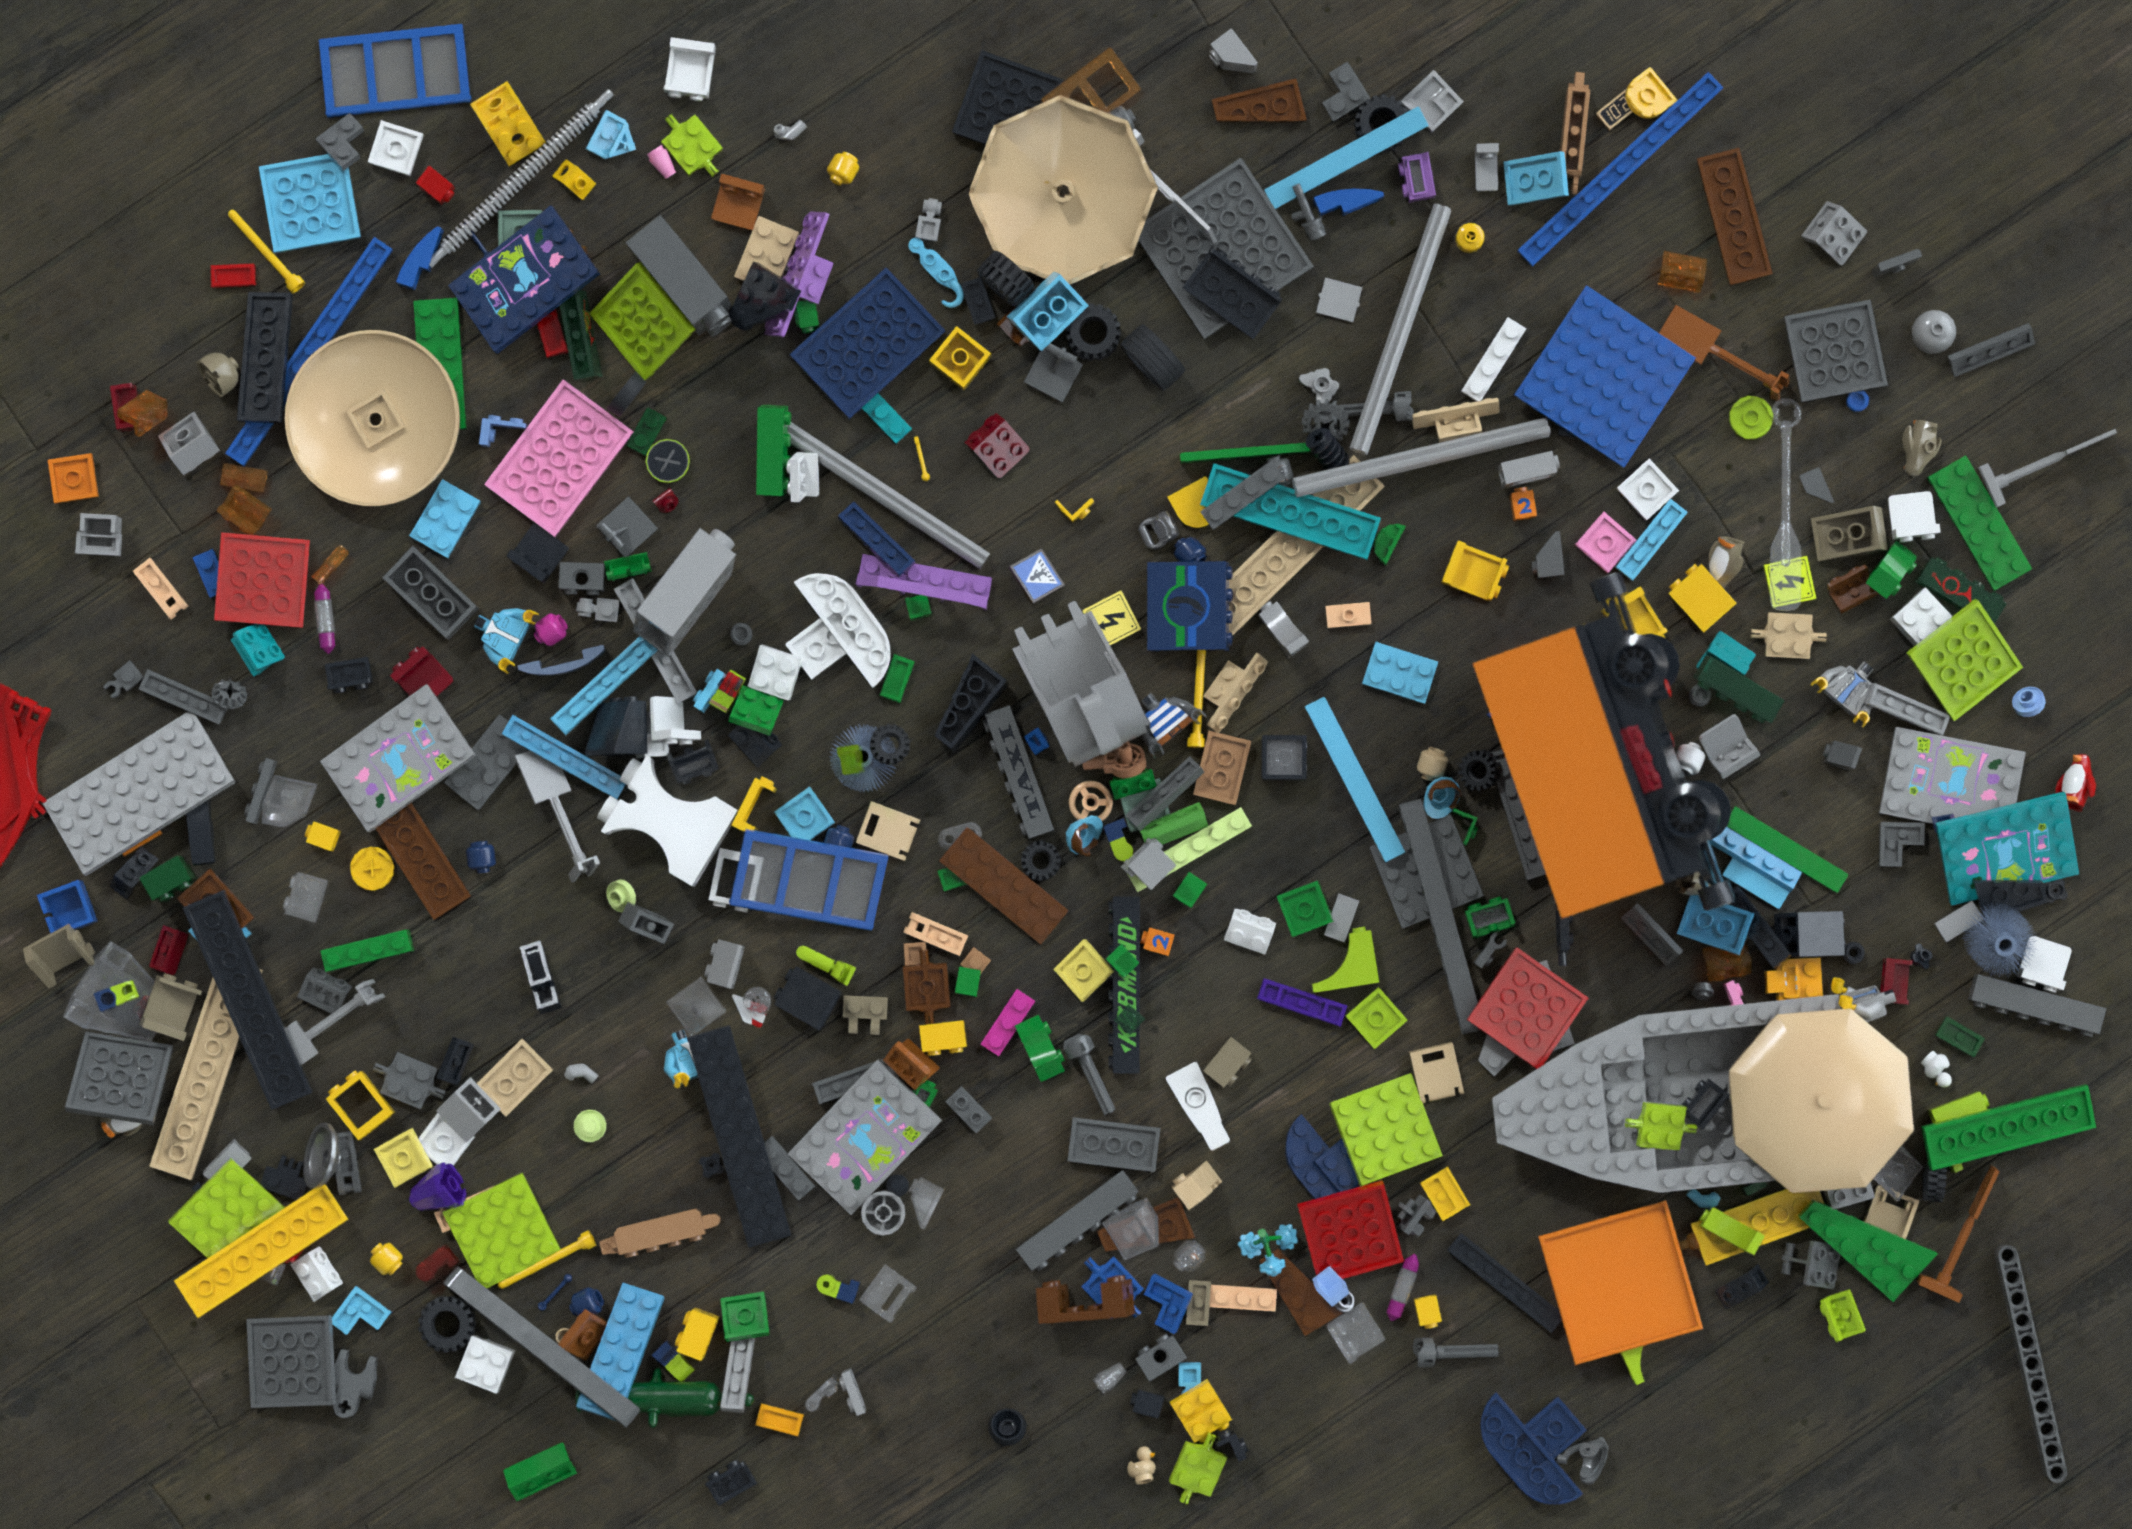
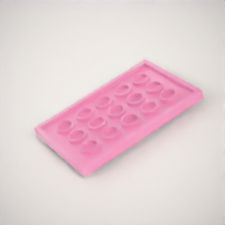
M562 380L484 485L556 537L634 431L568 382Z

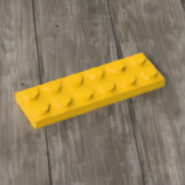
M1783 1189L1723 1211V1213L1765 1235L1760 1244L1761 1246L1810 1228L1797 1215L1812 1199L1823 1204L1824 1201L1820 1191L1791 1193L1789 1190ZM1698 1220L1690 1223L1705 1265L1744 1252L1701 1227L1702 1221Z

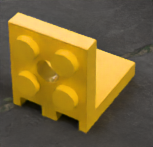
M508 81L470 104L509 166L537 150L544 143L546 144ZM515 134H522L519 140L512 141V137Z

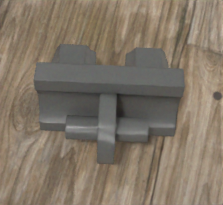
M1420 1194L1415 1201L1410 1198L1406 1205L1400 1202L1398 1206L1402 1208V1211L1398 1217L1401 1218V1221L1397 1227L1408 1235L1412 1234L1419 1237L1424 1227L1418 1221L1422 1216L1430 1220L1436 1214V1210L1431 1205L1432 1202Z

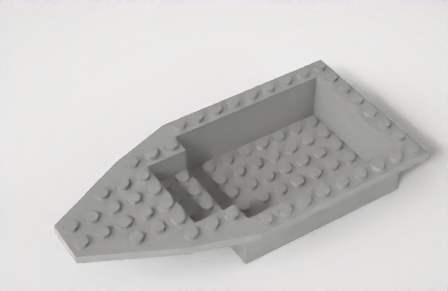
M1839 994L1638 1015L1575 1044L1492 1098L1496 1142L1591 1178L1659 1193L1774 1181L1775 1179L1735 1145L1730 1096L1703 1130L1697 1127V1129H1694L1697 1131L1695 1134L1684 1132L1680 1151L1637 1146V1128H1626L1625 1123L1628 1122L1625 1119H1638L1643 1102L1682 1105L1687 1097L1692 1098L1696 1093L1694 1088L1701 1079L1705 1081L1709 1078L1730 1094L1729 1070L1776 1014L1840 1009ZM1709 1087L1690 1113L1699 1119L1718 1092ZM1685 1117V1124H1693Z

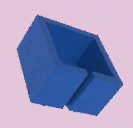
M76 880L37 895L43 914L52 913L53 917L45 918L50 933L68 924L74 930L98 922L83 880Z

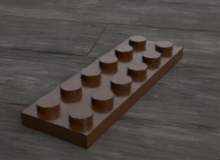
M1740 148L1697 158L1696 162L1729 286L1772 275Z
M412 802L376 828V831L433 920H436L471 897L468 889Z
M968 827L962 831L939 859L943 865L1039 944L1043 943L1069 911Z

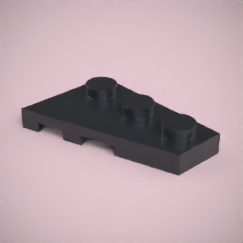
M1973 880L1980 910L1982 909L1985 913L1989 910L1987 913L1989 914L1993 907L1995 912L1997 909V914L1999 910V918L2001 907L2002 916L2003 909L2005 912L2006 908V915H2010L2007 914L2008 911L2011 913V910L2012 912L2015 910L2014 913H2016L2017 911L2020 912L2048 903L2042 880Z

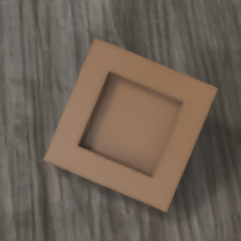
M926 942L904 944L905 966L920 963L919 950L923 949V957L925 958L924 949H926Z
M973 947L960 965L965 968L980 970L982 973L991 960Z

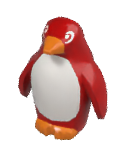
M2086 754L2073 755L2072 765L2058 780L2055 793L2064 791L2067 796L2068 808L2078 812H2082L2088 796L2090 795V798H2092L2096 791L2091 761Z

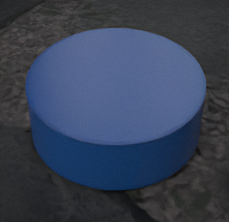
M1864 391L1852 392L1846 397V405L1851 411L1860 412L1868 406L1869 397Z

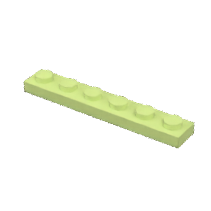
M1240 807L1164 851L1176 864L1167 875L1252 827L1242 808ZM1128 875L1137 892L1147 887L1135 875L1133 877Z

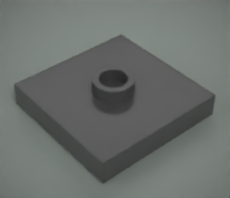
M1915 249L1878 263L1872 269L1873 276L1877 277L1891 271L1897 273L1905 270V266L1915 263L1922 257L1920 249Z

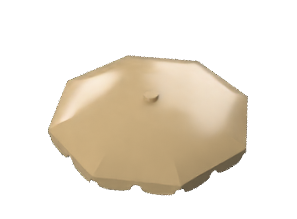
M1059 95L993 126L972 181L969 196L977 216L984 226L993 251L1003 253L1021 270L1034 273L1046 279L1053 272L1059 273L1070 285L1133 256L1158 186L1127 120Z
M1852 1009L1776 1014L1729 1070V1091L1732 1104V1127L1735 1145L1791 1193L1866 1187L1914 1131L1907 1056Z

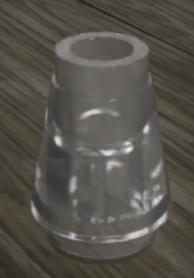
M1118 1362L1096 1374L1093 1382L1104 1394L1106 1391L1110 1392L1127 1372Z

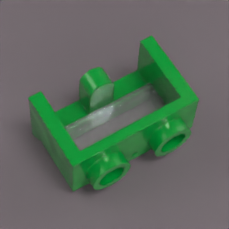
M1496 897L1489 900L1490 904L1481 906L1480 903L1468 907V911H1465V917L1472 939L1515 926V920L1507 898L1502 900V897Z

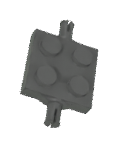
M399 1052L396 1053L393 1063L389 1067L376 1062L373 1068V1072L385 1076L384 1084L380 1091L381 1094L420 1110L430 1094L440 1099L444 1097L441 1094L445 1095L446 1091L434 1087V1079L438 1068Z

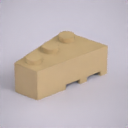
M1206 1160L1185 1176L1182 1173L1175 1178L1172 1188L1188 1210H1190L1206 1198L1222 1180Z

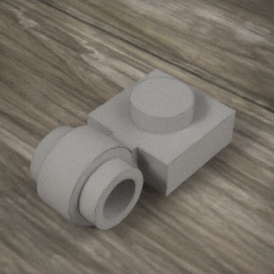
M929 198V200H924L922 212L926 213L927 217L919 216L915 238L938 241L941 219L934 218L941 213L942 202H938V199Z
M580 598V601L577 602L576 611L578 616L591 617V613L595 612V620L618 621L620 600L597 598V605L592 604V599Z

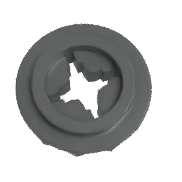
M231 678L228 681L221 679L219 683L214 684L212 698L222 708H239L247 699L246 686H241L240 681L233 682ZM231 689L233 693L231 698H229V695L227 693V690Z

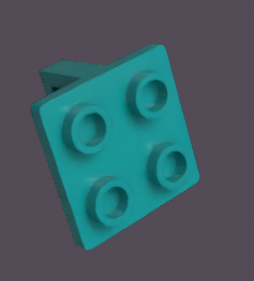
M253 624L233 633L234 637L231 639V642L253 677L285 658L266 625Z
M1719 631L1697 663L1696 668L1716 681L1720 674L1726 672L1725 675L1720 677L1719 683L1726 688L1729 687V690H1733L1741 677L1747 673L1749 665L1756 654L1722 631ZM1711 671H1722V672H1720V673H1712ZM1731 675L1734 678V684L1732 686H1730L1732 683V679L1730 678Z

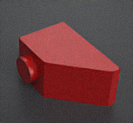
M431 166L427 167L416 182L423 192L441 205L444 202L448 203L455 194L453 184Z

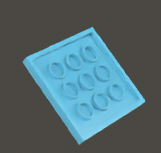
M327 154L259 166L274 253L361 238L349 167L343 171Z

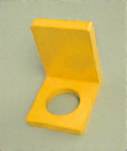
M565 160L553 174L556 180L563 183L582 200L596 185L589 176L568 160ZM569 167L568 171L561 176L562 171Z
M1090 498L1077 512L1071 515L1058 500L1055 501V505L1072 523L1078 518L1084 519L1091 512L1088 508L1094 504V500Z

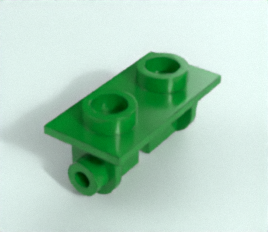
M647 552L604 561L607 579L612 581L643 573L646 575L647 572L652 571Z
M1147 768L1137 776L1131 778L1113 777V780L1109 781L1114 799L1157 787L1152 769Z

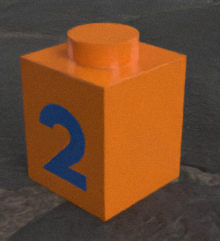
M1527 487L1514 489V493L1509 495L1513 521L1535 518L1537 512L1533 490H1527Z
M1149 927L1148 932L1143 931L1140 943L1144 944L1143 949L1169 956L1175 935Z

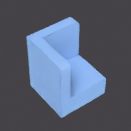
M1327 1267L1312 1279L1316 1291L1332 1307L1349 1294L1346 1282L1331 1267Z

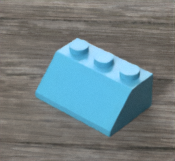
M1053 272L1007 318L1031 343L1042 351L1089 305L1059 273Z

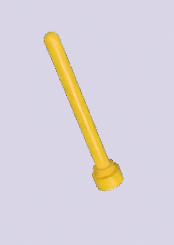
M230 210L228 212L229 218L286 280L287 289L292 294L300 290L304 286L305 281L299 275L292 274L235 210Z
M1197 650L1194 707L1201 710L1203 708L1206 650ZM1200 715L1197 720L1201 724L1198 725L1193 721V729L1190 737H1188L1187 747L1205 748V738L1201 734L1202 715Z
M589 1230L581 1233V1236L574 1243L499 1282L498 1287L504 1289L581 1248L589 1250L595 1247L594 1237Z

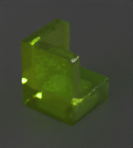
M859 744L836 748L837 755L840 757L843 775L865 772L862 749Z

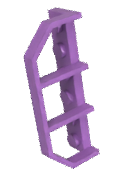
M863 554L856 586L860 588L862 586L896 590L903 596L905 592L938 598V601L943 603L944 599L981 607L982 610L986 611L992 578L914 564L899 578L878 557Z

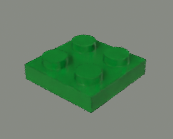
M743 685L729 717V722L770 736L783 706L784 699Z
M1319 880L1277 896L1292 937L1334 922Z
M764 1292L720 1298L726 1342L770 1335Z

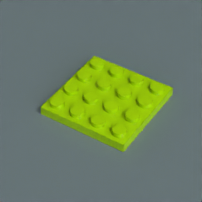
M641 262L636 263L590 312V315L644 380L649 379L696 330Z
M1976 599L1907 652V655L1953 721L1961 717L2023 668L1981 603Z
M1411 1073L1329 1103L1360 1186L1443 1156Z
M230 1158L168 1222L209 1258L284 1209L285 1206L236 1161Z
M523 1172L465 1200L463 1206L446 1209L442 1212L476 1281L485 1288L491 1287L527 1269L561 1249Z

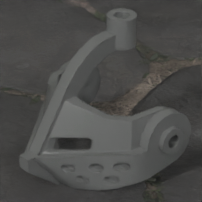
M1603 1437L1569 1447L1563 1455L1558 1454L1557 1463L1567 1464L1570 1455L1580 1451V1456L1583 1457L1580 1480L1584 1484H1593L1605 1465L1609 1446Z

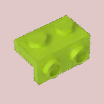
M1850 1289L1827 1296L1820 1301L1821 1313L1827 1318L1829 1323L1828 1331L1836 1342L1866 1331Z

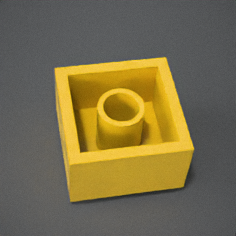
M956 326L929 362L957 386L965 390L991 358V353Z
M964 1020L919 1026L922 1052H927L928 1056L940 1055L941 1050L949 1049V1053L963 1052V1047H967Z
M696 1307L692 1311H688L682 1323L686 1325L685 1330L678 1334L675 1345L678 1346L676 1352L702 1361L720 1317Z

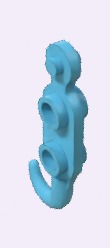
M920 238L911 239L909 249L911 252L920 255V262L924 269L939 284L952 289L957 295L954 302L950 303L942 300L941 303L949 308L959 306L964 299V293L953 269L937 252L926 250Z

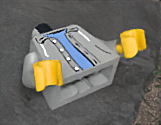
M1863 662L1857 670L1850 665L1846 668L1844 666L1834 667L1826 670L1811 683V686L1814 684L1819 686L1820 689L1817 693L1823 692L1852 717L1856 716L1853 719L1854 723L1860 719L1863 722V728L1868 723L1872 707L1864 704L1872 684L1867 680V677L1874 670L1869 664Z
M1834 977L1831 983L1832 992L1841 994L1839 1006L1843 1009H1852L1866 1022L1886 1015L1885 1005L1896 1002L1892 989L1880 993L1876 985L1859 990L1849 986L1845 988L1843 987L1845 981Z

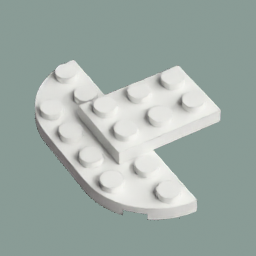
M818 573L796 580L794 582L819 615L820 619L785 645L793 655L803 658L801 666L811 680L848 654L872 688H874L884 677L889 666L891 654L888 637L880 623L856 591L843 579L833 575Z

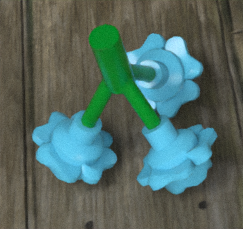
M1291 1224L1286 1226L1280 1225L1279 1230L1275 1232L1276 1236H1268L1265 1229H1260L1258 1235L1255 1236L1253 1232L1241 1235V1241L1238 1242L1241 1254L1243 1256L1247 1255L1251 1259L1254 1256L1261 1255V1249L1265 1247L1266 1260L1259 1265L1260 1272L1272 1277L1277 1276L1281 1273L1282 1268L1285 1267V1260L1274 1257V1254L1270 1251L1269 1242L1276 1240V1244L1281 1245L1282 1250L1293 1249L1294 1244L1298 1243L1297 1230L1293 1229Z

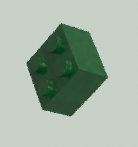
M178 855L139 877L151 900L163 903L175 897L174 893L177 891L184 892L193 882L198 880L186 858Z

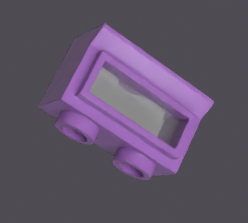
M1428 152L1402 157L1401 163H1398L1400 176H1404L1405 184H1402L1404 198L1408 197L1409 203L1435 198L1436 192Z

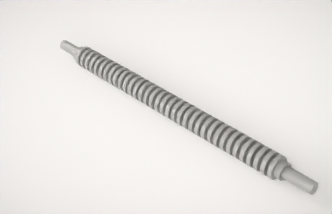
M608 89L594 103L585 104L584 108L586 110L581 108L580 112L582 114L577 112L576 116L578 118L575 116L571 118L574 122L568 120L569 126L564 124L565 130L560 128L561 134L555 133L557 138L554 136L550 137L553 142L548 139L546 141L548 146L544 143L542 145L544 150L540 147L538 149L540 154L537 151L534 153L536 158L531 155L530 159L532 161L527 159L526 163L528 165L523 163L521 166L524 169L520 167L517 169L520 172L519 174L516 171L513 172L516 176L515 178L510 175L511 181L506 179L507 185L502 183L503 189L497 188L499 193L493 191L494 197L489 195L490 201L485 199L486 205L480 204L482 209L479 207L475 208L478 213L473 210L471 213L474 216L472 217L469 214L467 217L470 220L468 221L465 218L463 221L466 224L464 225L462 222L459 224L461 229L456 226L457 232L452 230L451 234L453 236L448 234L447 238L449 240L447 241L445 238L442 240L441 248L433 254L430 267L432 268L447 253L455 252L454 246L459 249L461 246L458 243L460 242L463 245L465 242L462 239L464 238L467 241L469 238L466 235L468 234L470 237L473 235L471 230L474 233L477 232L475 226L480 229L481 225L479 223L484 225L485 221L483 219L485 218L488 221L490 218L487 215L489 214L491 217L494 215L491 212L492 210L497 213L496 207L501 209L500 203L505 205L504 199L510 200L508 195L511 197L515 196L512 191L517 194L519 192L517 187L522 189L521 183L526 185L525 179L527 181L531 180L529 175L534 178L536 175L533 172L535 171L538 174L540 171L537 168L539 167L542 170L544 167L541 164L543 163L545 166L548 164L546 159L549 162L552 161L550 155L555 158L554 152L559 154L560 150L558 148L563 150L564 146L562 144L568 145L566 140L572 142L571 136L576 138L575 132L580 134L579 128L585 129L583 124L586 126L590 125L587 120L592 123L594 121L592 116L596 119L598 117L597 114L600 112L599 109L614 94Z

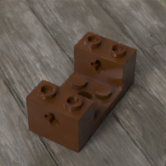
M1125 1275L1107 1277L1106 1282L1100 1283L1102 1303L1087 1306L1088 1309H1085L1084 1305L1070 1307L1068 1284H1061L1060 1280L1044 1282L1042 1287L1036 1288L1039 1324L1121 1318L1135 1314L1132 1278L1125 1279Z

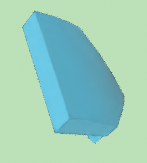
M605 110L585 148L603 159L636 150L626 120L608 110Z

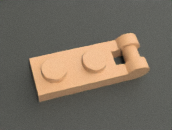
M152 558L147 559L133 570L134 574L171 620L177 616L176 613L188 607L186 601L173 587ZM173 597L176 603L170 607L166 602Z
M911 912L909 917L911 920L908 927L905 926L904 933L958 956L961 955L968 935ZM919 923L925 925L922 933L916 931Z

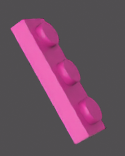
M1016 989L981 1045L1000 1056L1016 1031L1015 1025L1022 1022L1035 1000Z

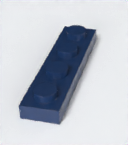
M855 502L851 503L838 515V520L899 578L915 564V560Z

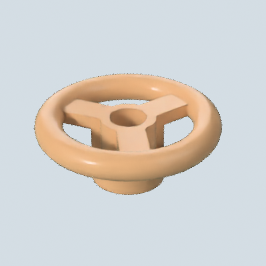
M1082 782L1070 794L1069 808L1077 820L1085 819L1090 811L1096 810L1099 806H1106L1103 813L1097 816L1103 821L1112 810V795L1108 788L1100 782ZM1093 787L1099 789L1106 799H1099L1097 795L1089 793L1086 788ZM1079 792L1083 796L1082 805L1084 809L1081 814L1078 812L1075 804ZM1089 798L1095 800V805L1092 807L1086 803Z

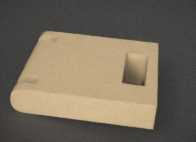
M871 801L855 843L905 861L906 856L899 854L900 850L909 852L917 830L916 827L910 825V822L919 824L920 819ZM871 814L880 817L871 837L864 833Z
M1452 1042L1409 1052L1422 1103H1426L1425 1094H1428L1430 1102L1456 1096L1455 1087H1458L1460 1095L1464 1094ZM1442 1050L1444 1058L1423 1063V1054Z
M1876 1185L1874 1190L1875 1198H1872L1864 1222L1873 1224L1906 1239L1920 1200ZM1887 1194L1906 1200L1904 1208L1886 1203Z

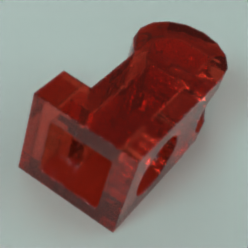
M445 1244L417 1266L416 1275L422 1281H429L446 1264L451 1268L460 1261L448 1245Z

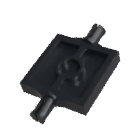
M1556 903L1558 966H1567V952L1570 950V946L1573 945V932H1569V924L1573 922V915L1562 918Z

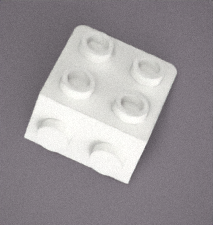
M1931 492L1892 495L1888 498L1893 540L1900 539V542L1913 541V537H1921L1922 540L1934 539L1935 535L1940 533V524L1935 523Z
M654 696L650 698L652 740L664 741V744H678L679 742V745H692V741L701 740V731L684 730L683 702L678 704L673 697Z
M2031 936L2029 939L2033 940L2029 941L2035 942L2027 943V945L2032 944L2029 946H2033L2030 948L2034 949L2028 951L2026 957L2024 952L2023 958L2026 961L2022 959L2017 977L2023 979L2022 983L2035 986L2037 983L2043 985L2044 990L2056 993L2057 990H2064L2066 982L2063 981L2072 952L2071 948Z

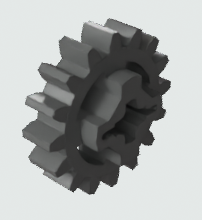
M1325 399V402L1321 404L1319 400H1316V406L1310 403L1308 410H1304V417L1302 418L1303 432H1308L1309 435L1316 429L1326 428L1330 430L1335 438L1341 441L1343 434L1347 435L1348 432L1347 427H1349L1350 423L1348 412H1343V405L1337 407V401L1329 404L1328 399ZM1312 417L1314 418V425L1311 423ZM1337 419L1340 421L1339 427L1337 426Z

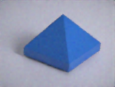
M1039 728L1024 736L1034 755L1049 747L1047 736Z

